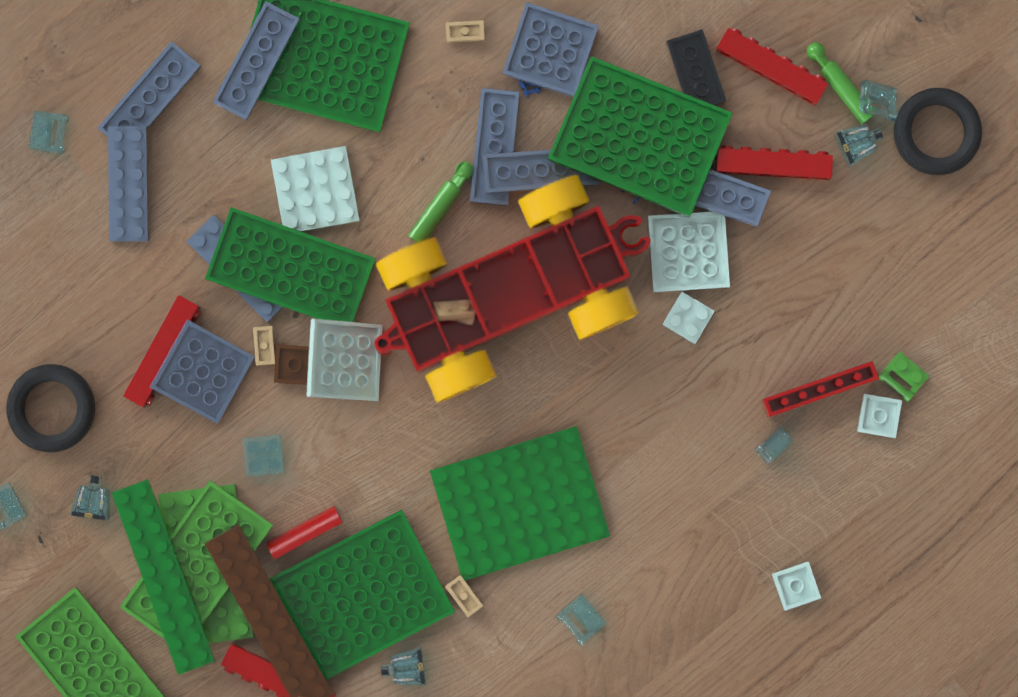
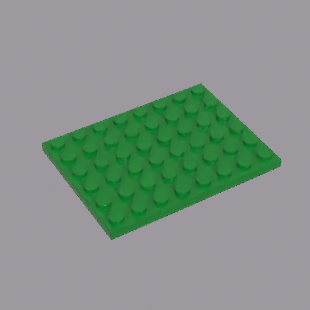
M258 0L251 28L265 1L300 19L258 101L380 133L410 22L328 0Z
M591 56L547 160L690 218L733 113Z
M577 426L430 470L458 567L465 581L610 537Z
M402 509L269 578L326 680L455 613Z

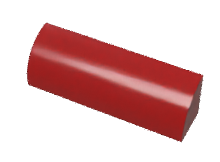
M333 506L266 543L273 559H277L344 522L336 507Z

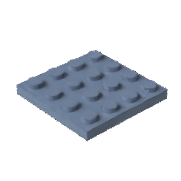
M526 2L502 75L574 97L599 25Z
M186 320L150 388L218 424L255 356Z

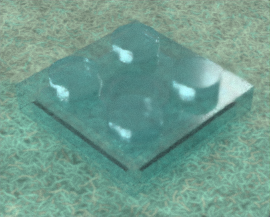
M281 434L242 438L246 477L285 473Z

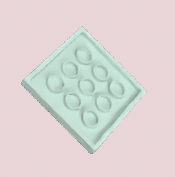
M346 146L271 160L283 226L305 232L360 221Z
M715 212L692 213L690 218L682 214L648 216L649 238L651 239L650 254L653 293L730 288L724 215Z
M311 319L307 397L379 401L381 354L374 347V340L379 335H382L383 325Z

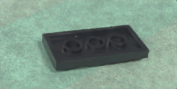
M703 29L667 40L666 44L682 92L714 106L725 103L726 99Z

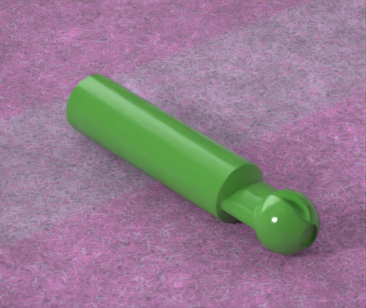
M817 42L810 44L807 48L808 58L812 61H817L821 65L820 73L860 124H864L876 114V111L838 63L827 59L824 46Z
M463 161L456 166L455 174L450 181H445L407 235L416 243L429 239L460 195V188L463 183L472 177L474 170L469 162Z

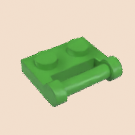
M898 352L878 377L881 381L884 380L903 396V400L908 402L928 379L929 375L903 353ZM893 371L912 388L909 391L906 390L889 373Z

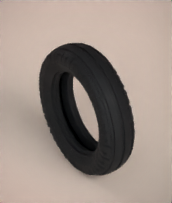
M929 88L914 94L902 105L894 123V140L901 157L914 169L929 175H947L962 169L974 158L982 139V124L974 105L962 94L947 88ZM939 105L953 110L962 121L964 127L963 142L960 148L950 156L943 158L928 156L920 151L913 141L911 132L913 120L919 111L929 106Z
M57 364L40 365L26 371L13 384L7 398V419L15 436L26 446L41 452H60L73 447L86 436L94 420L95 400L90 386L76 371ZM48 381H57L66 385L74 394L77 402V414L71 426L64 432L51 436L43 435L35 431L28 423L25 416V402L29 393L37 385Z

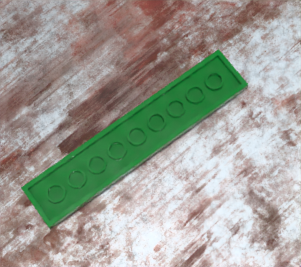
M149 479L112 492L177 674L181 675L215 662Z

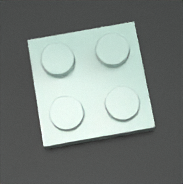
M681 292L662 325L696 344L715 311Z
M863 394L857 432L896 438L902 400Z
M808 561L772 573L784 611L821 599Z

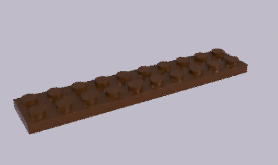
M238 524L204 543L289 696L329 697L333 695L332 689L240 525Z

